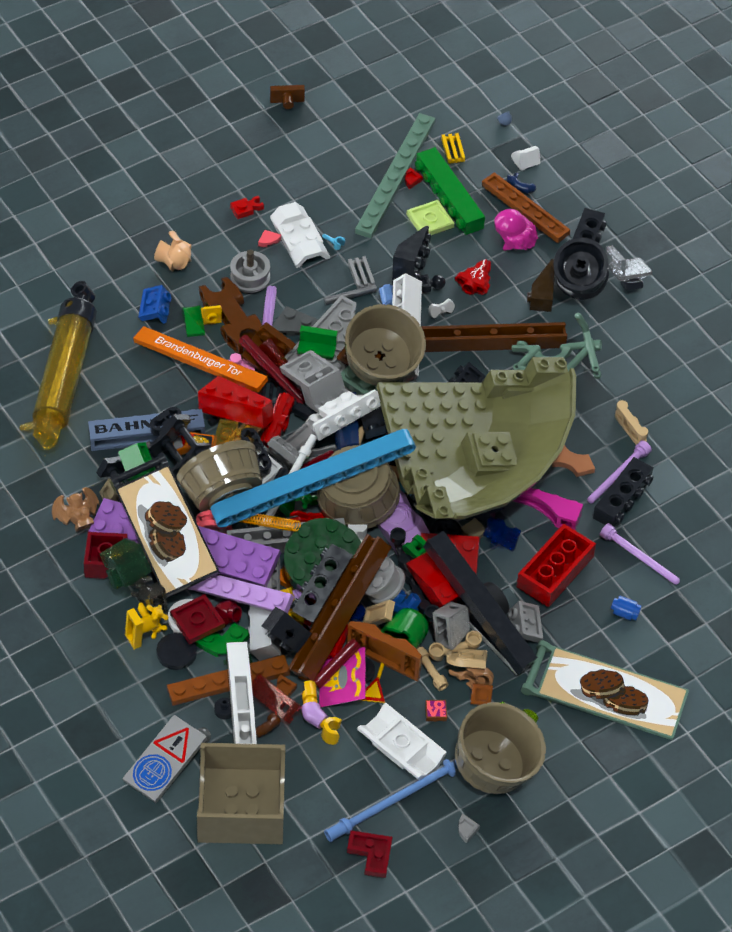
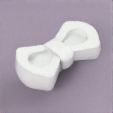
M448 298L441 304H431L428 312L430 316L436 318L440 313H452L455 304Z

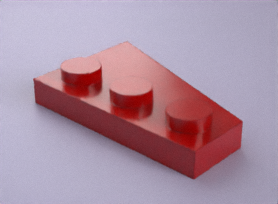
M421 533V537L425 541L437 535L432 533ZM447 535L477 575L480 537Z

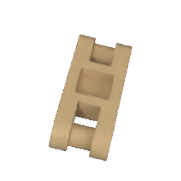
M619 401L615 412L616 420L635 445L642 440L646 442L648 429L641 427L638 419L628 410V403L626 401Z

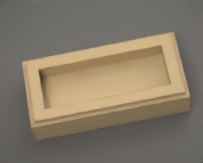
M387 600L367 607L363 622L377 626L391 621L395 602Z

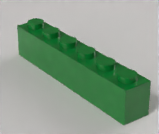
M436 147L417 153L416 169L422 173L425 182L429 183L433 193L439 197L440 203L446 207L449 216L453 217L456 221L457 227L465 235L484 229L485 215Z

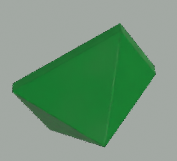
M200 305L182 307L187 337L205 335Z

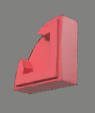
M264 230L258 241V246L267 247V245L277 244L281 240V234Z

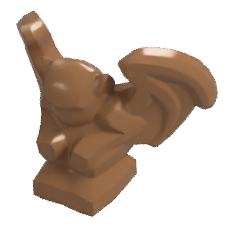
M87 487L82 488L85 499L82 500V493L72 494L66 498L69 505L64 504L63 495L58 496L52 506L53 520L57 518L65 525H68L71 521L75 524L76 532L91 527L94 521L90 514L95 516L97 505H100L96 494Z

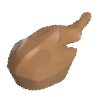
M466 667V670L459 672L449 670V674L456 676L459 680H469L466 685L471 689L473 683L492 685L494 680L493 673L487 667L486 669Z

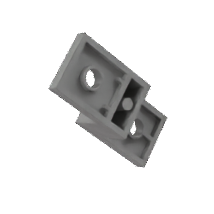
M312 350L280 366L282 374L301 386L306 405L318 414H320L318 408L325 405L326 402L332 401L349 391L344 386L340 369Z

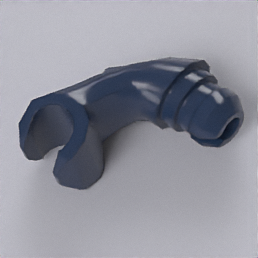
M518 172L514 173V176L507 174L506 181L521 193L528 194L536 190L534 183L520 182L518 180Z

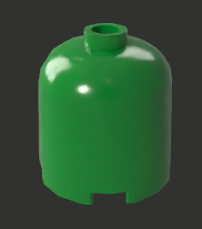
M403 608L396 612L392 620L383 627L381 632L389 634L394 638L406 639L417 649L428 633V622L418 610Z

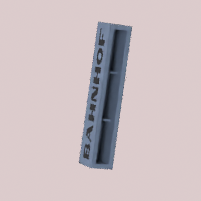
M202 409L181 411L182 414H188L191 418L187 425L189 432L205 434ZM159 414L88 421L91 451L129 447L136 443L148 442L149 440L153 442L159 436L151 433L150 422Z

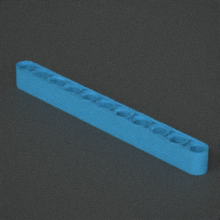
M401 429L219 501L211 506L210 511L218 527H227L408 455L416 449V445L409 431Z

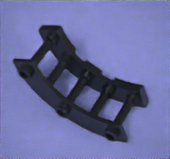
M173 414L168 423L159 432L160 436L153 442L150 440L146 442L152 459L165 449L168 450L177 462L171 468L176 481L181 467L191 458L209 449L211 446L210 443H197L189 433L187 425L191 418L188 414ZM180 434L191 447L184 458L173 445V442ZM120 456L104 458L96 472L97 475L102 478L110 477L114 474L117 476L125 472ZM161 465L155 466L156 470L162 467ZM122 481V482H120L119 484H120V486H121V485H124V484H126V483H125L124 481Z

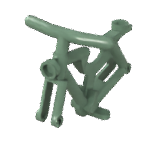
M576 313L575 319L582 329L583 341L562 344L560 346L561 353L553 357H564L566 359L570 356L572 350L582 349L567 365L568 372L571 368H575L588 354L594 378L600 379L601 372L596 351H601L602 340H593L591 338L587 322L581 313ZM518 341L516 345H512L513 352H527L518 363L513 365L514 370H525L532 357H547L542 354L539 345H528L525 341Z

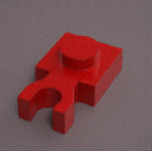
M258 195L249 201L247 198L231 202L230 208L238 220L253 215L254 210H263L264 204L263 202L260 203Z

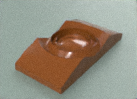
M350 621L348 624L347 643L351 639L356 640L360 648L365 647L366 657L380 664L383 663L384 666L418 682L421 673L422 655L406 639H398L389 634L382 633L375 624Z

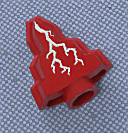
M484 259L474 267L467 268L464 272L458 273L455 281L466 294H487L490 288V276L488 274L491 271V261Z

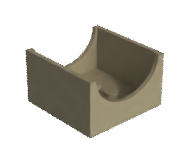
M201 743L200 791L197 811L198 843L283 844L285 745Z

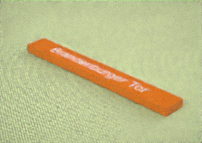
M145 326L133 337L134 343L217 377L221 376L257 393L268 381V377Z

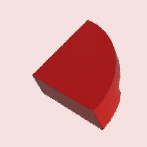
M410 167L405 175V184L411 189L422 182L423 176Z

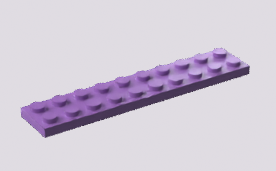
M104 498L93 520L94 524L91 525L88 532L128 534V544L134 541L141 546L122 503ZM198 526L220 571L219 574L267 587L281 555L279 549Z

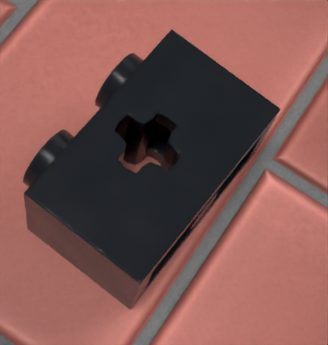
M276 606L261 626L267 630L265 634L274 641L278 639L280 641L279 645L288 652L291 649L298 653L312 634L285 611Z

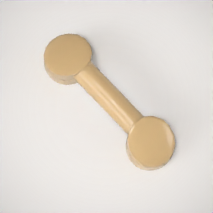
M477 631L468 632L465 641L460 642L451 650L452 653L457 652L458 649H477L481 645V634ZM436 642L429 646L428 653L433 660L441 661L450 649L444 648L441 643Z

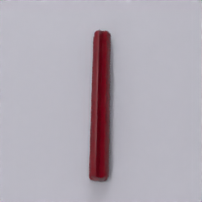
M247 335L242 336L239 339L240 345L288 394L296 398L297 403L305 404L303 393L293 382L281 373V370Z

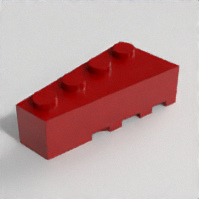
M221 376L216 377L198 391L199 409H202L203 413L259 428H265L273 421V404L271 399Z

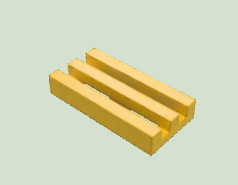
M455 133V136L448 134L447 137H445V134L441 135L447 162H465L459 133ZM447 141L450 142L454 159L451 158ZM454 141H456L460 158H458Z

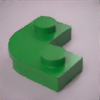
M233 623L223 636L214 632L195 643L197 647L218 657L219 655L227 654V643L246 642L250 635L247 629Z

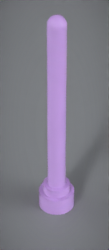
M643 440L635 446L634 453L588 497V503H594L614 483L633 457L637 459L646 457L652 451L651 446Z
M608 523L603 527L600 532L602 538L610 541L613 540L675 585L679 584L680 579L619 536L614 526Z

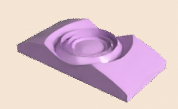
M401 490L399 493L400 499L395 511L379 525L377 524L395 552V546L390 540L392 529L399 527L405 530L406 540L402 546L407 542L410 543L417 534L421 536V533H429L423 519L415 513L406 495Z

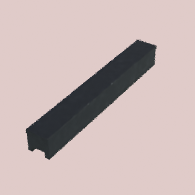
M442 531L433 538L427 539L423 548L516 674L519 675L538 658L447 534Z

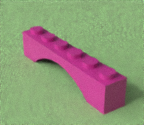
M533 488L528 489L512 501L535 508L549 518L557 528L566 524L574 530L577 528L583 509V504Z

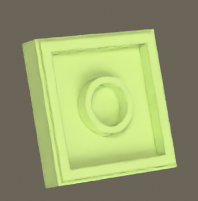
M439 200L407 210L406 215L417 231L427 225L429 226V234L433 235L454 228L453 220Z

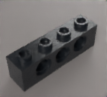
M584 208L573 239L589 238L600 243L601 231H605L607 221L604 220L605 213Z
M633 457L596 504L593 519L604 525L609 523L614 527L617 523L620 524L624 519L625 512L632 509L635 499H639L642 496L645 486H649L652 483L654 467Z
M332 543L329 549L325 547L320 556L322 558L320 564H315L310 573L312 575L310 581H305L301 587L300 592L302 594L300 598H295L291 604V616L312 627L352 560L353 555ZM333 564L336 569L328 571L325 569V566ZM323 581L326 586L318 588L315 586V583ZM307 598H313L315 599L316 603L313 605H308L305 603V600Z

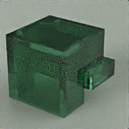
M127 538L100 553L105 568H108L106 573L115 589H119L122 586L128 587L152 572L141 544Z

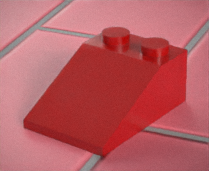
M427 552L405 564L432 605L441 608L450 602L457 603L462 600Z

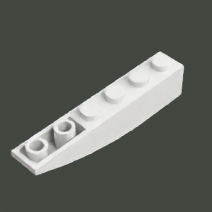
M405 273L393 280L392 305L410 313L421 325L422 281ZM419 365L410 375L403 379V382H409L418 377Z
M247 642L227 643L234 744H257Z

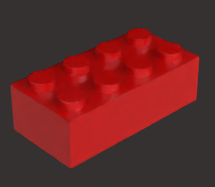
M563 524L518 573L516 587L547 607H550L592 560L596 543Z

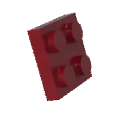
M205 594L170 611L171 618L189 644L225 628V622Z

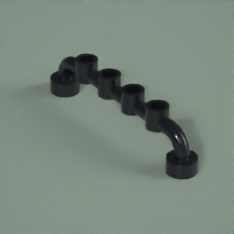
M394 528L390 532V540L394 544L398 556V567L404 570L405 583L411 585V593L417 594L421 599L418 606L419 612L424 615L428 622H433V612L439 609V607L431 605L428 600H425L422 589L405 564L410 561V556L405 554L402 548V544L406 540V532L402 528Z

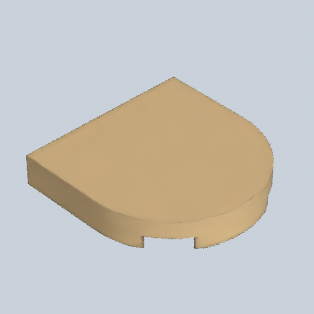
M458 649L457 653H452L450 650L446 653V662L459 667L486 669L488 651Z

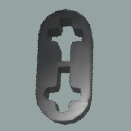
M170 407L154 417L150 422L151 433L155 436H160L159 432L171 419L170 416L182 414L181 410L177 407Z

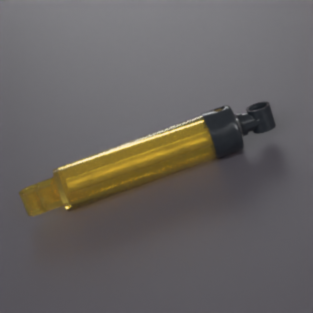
M78 281L72 286L71 294L74 298L64 300L60 306L58 316L48 320L50 325H57L33 411V422L24 423L19 426L21 431L34 429L33 436L46 450L53 448L57 444L60 430L68 425L90 335L96 319L97 311L92 304L96 295L85 281Z

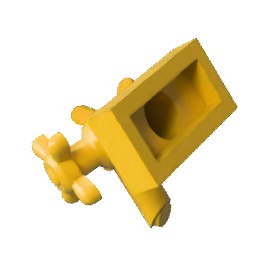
M142 602L139 603L137 610L142 618L139 617L134 608L127 611L125 636L134 650L141 647L142 635L152 630L151 638L156 639L157 633L168 629L167 626L160 624L161 618L164 620L169 619L168 615L164 614L161 605L157 607L147 605L145 607Z

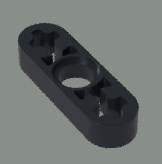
M245 428L241 431L240 440L250 441L249 437L252 438L255 449L261 451L257 458L261 476H266L271 472L272 462L257 431L253 428Z

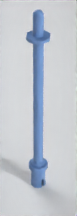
M448 759L443 760L442 768L351 819H340L339 823L324 830L326 838L329 842H333V840L344 834L348 835L357 824L444 775L455 776V769L458 768L456 760L452 762Z

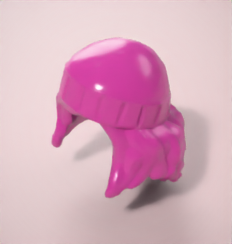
M506 209L497 214L494 220L495 229L505 241L504 251L513 248L527 250L535 246L538 239L536 226L515 209Z

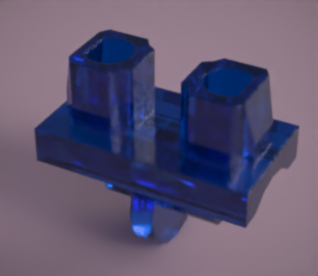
M490 517L483 535L492 539V545L497 546L500 544L514 551L521 530L516 527L511 529L506 526L505 521L498 518L495 520Z

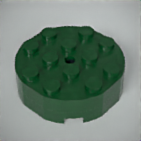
M317 518L301 524L299 530L294 532L287 541L284 549V569L291 586L295 590L300 591L304 582L310 581L312 577L310 573L314 565L320 564L322 560L320 556L324 548L327 547L329 549L331 543L354 556L361 544L357 534L341 522L330 518ZM327 564L325 569L333 571L336 567L333 564ZM317 581L315 586L323 588L326 584L323 581Z

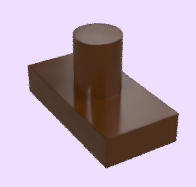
M304 85L270 86V103H283L285 109H291L294 106L293 102H305Z

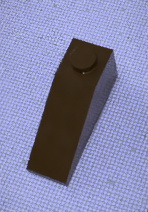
M554 259L550 260L534 281L531 292H527V303H530V310L552 311Z

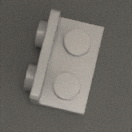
M279 435L271 438L267 444L269 445L267 451L291 469L299 456V451Z
M518 601L509 609L508 618L525 640L538 643L540 640H543L539 606Z

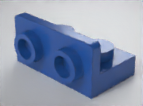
M163 285L143 289L138 316L140 320L146 321L159 318L162 324L167 323L171 302L170 292Z

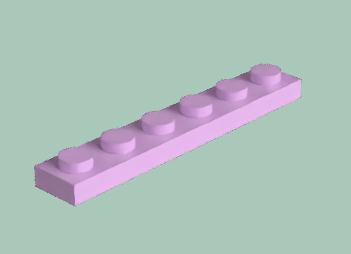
M215 575L187 588L272 611L276 606L287 614L294 599V596L290 593L220 575Z

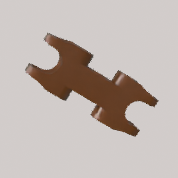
M228 277L221 278L222 290L219 292L210 291L206 285L199 286V295L204 307L220 305L222 308V321L225 325L221 326L220 330L225 342L236 353L242 354L244 351L239 343V339L244 335L252 339L256 331L262 326L261 321L256 314L246 316L240 307L244 304L243 295L237 285Z

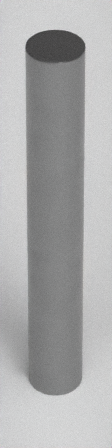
M371 285L324 297V303L326 305L334 303L341 295L350 299L377 292V286Z

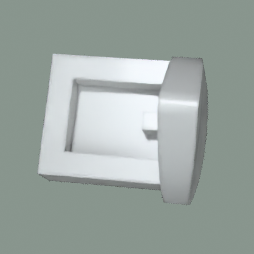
M537 146L518 150L511 154L514 163L521 171L540 164V153Z

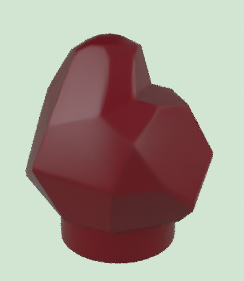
M231 600L222 601L214 607L226 625L238 622L242 616L241 607Z

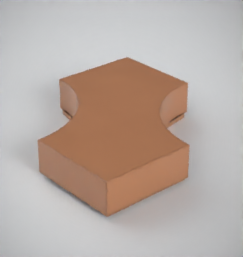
M565 445L552 464V467L569 469L576 477L595 473V467L589 454L580 455L573 453Z

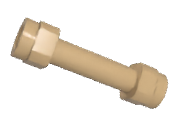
M424 647L417 648L422 655L421 663L433 678L435 688L438 691L446 689L449 685L444 675L438 673L429 659L428 651Z

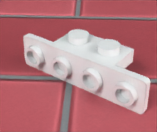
M374 389L360 398L351 391H348L318 408L320 415L324 418L312 425L319 441L380 407L378 391Z

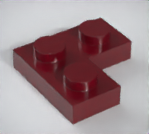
M351 830L347 853L368 856L365 875L386 878L393 837Z

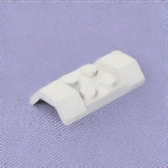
M293 202L279 206L270 216L278 234H281V240L296 268H299L306 259L316 256H322L326 260L330 259L323 240L313 221L308 217L304 207Z
M387 703L383 704L377 716L367 725H360L357 728L358 731L372 741V745L418 780L433 773L440 766L447 753Z

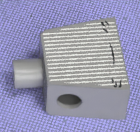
M450 602L433 612L435 641L441 643L444 648L453 650L469 632V616L472 613L466 605Z

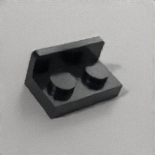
M468 362L464 367L460 365L454 372L455 378H451L448 382L481 383L486 376Z

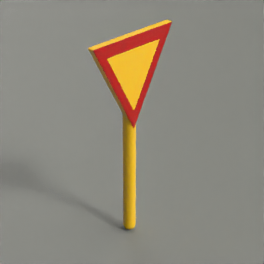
M383 663L380 664L376 679L365 689V699L360 700L385 703L380 685V678L384 668Z

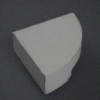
M462 814L459 820L458 831L462 840L467 843L479 830L480 825Z

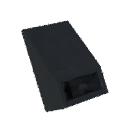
M426 225L397 246L393 256L392 284L393 280L405 273L420 280V270L424 269L425 258H428L430 255V247H428L431 240L429 226Z

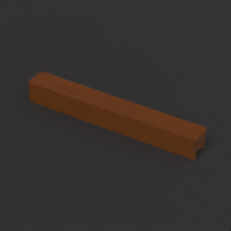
M565 322L421 326L426 340L425 352L512 350V345H516L518 341H525L528 345H539L541 349L560 348L562 344L567 342Z
M366 534L310 630L312 634L300 651L296 653L288 668L299 679L305 681L315 680L389 553L391 546L381 537L373 538Z

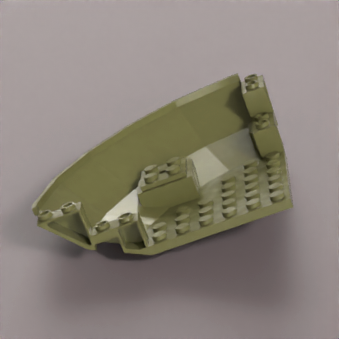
M532 357L525 370H490L482 383L378 382L376 385L388 434L401 429H407L416 445V449L412 453L395 459L400 483L407 494L415 495L417 503L415 507L417 510L435 519H466L506 506L538 483L562 452L576 413V373L574 368H571L568 372L567 362L564 357Z

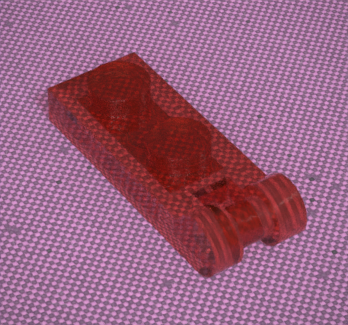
M258 673L252 681L253 695L283 720L291 723L294 719L293 715L296 711L299 712L302 706L262 674ZM286 704H288L290 707L285 712L282 709Z

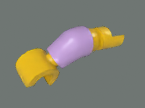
M310 680L304 681L305 690L302 692L303 705L301 707L303 718L318 729L322 728L321 737L324 742L330 745L337 744L340 735L336 730L340 728L342 719L338 717L328 718L317 701L316 683Z

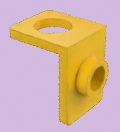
M220 305L201 308L204 325L222 323V308Z

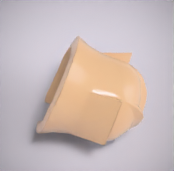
M169 231L168 234L173 239L171 246L160 240L154 259L157 262L165 263L173 272L174 269H184L188 262H191L192 245L181 240L175 231Z

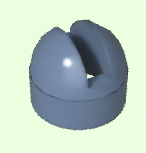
M509 111L497 117L499 123L503 126L509 125L512 122Z

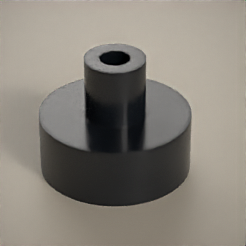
M220 698L215 702L214 712L218 718L226 720L232 717L231 699Z

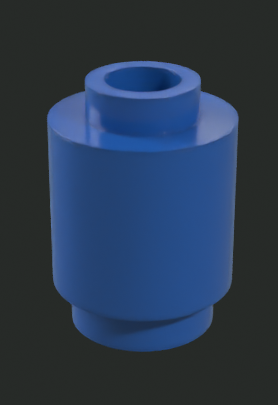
M619 596L618 599L614 598L611 609L614 610L613 614L628 620H637L642 607L638 602L623 596Z

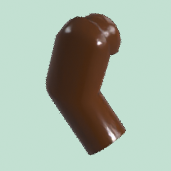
M276 713L269 714L267 717L268 721L255 728L259 738L280 725L281 720Z

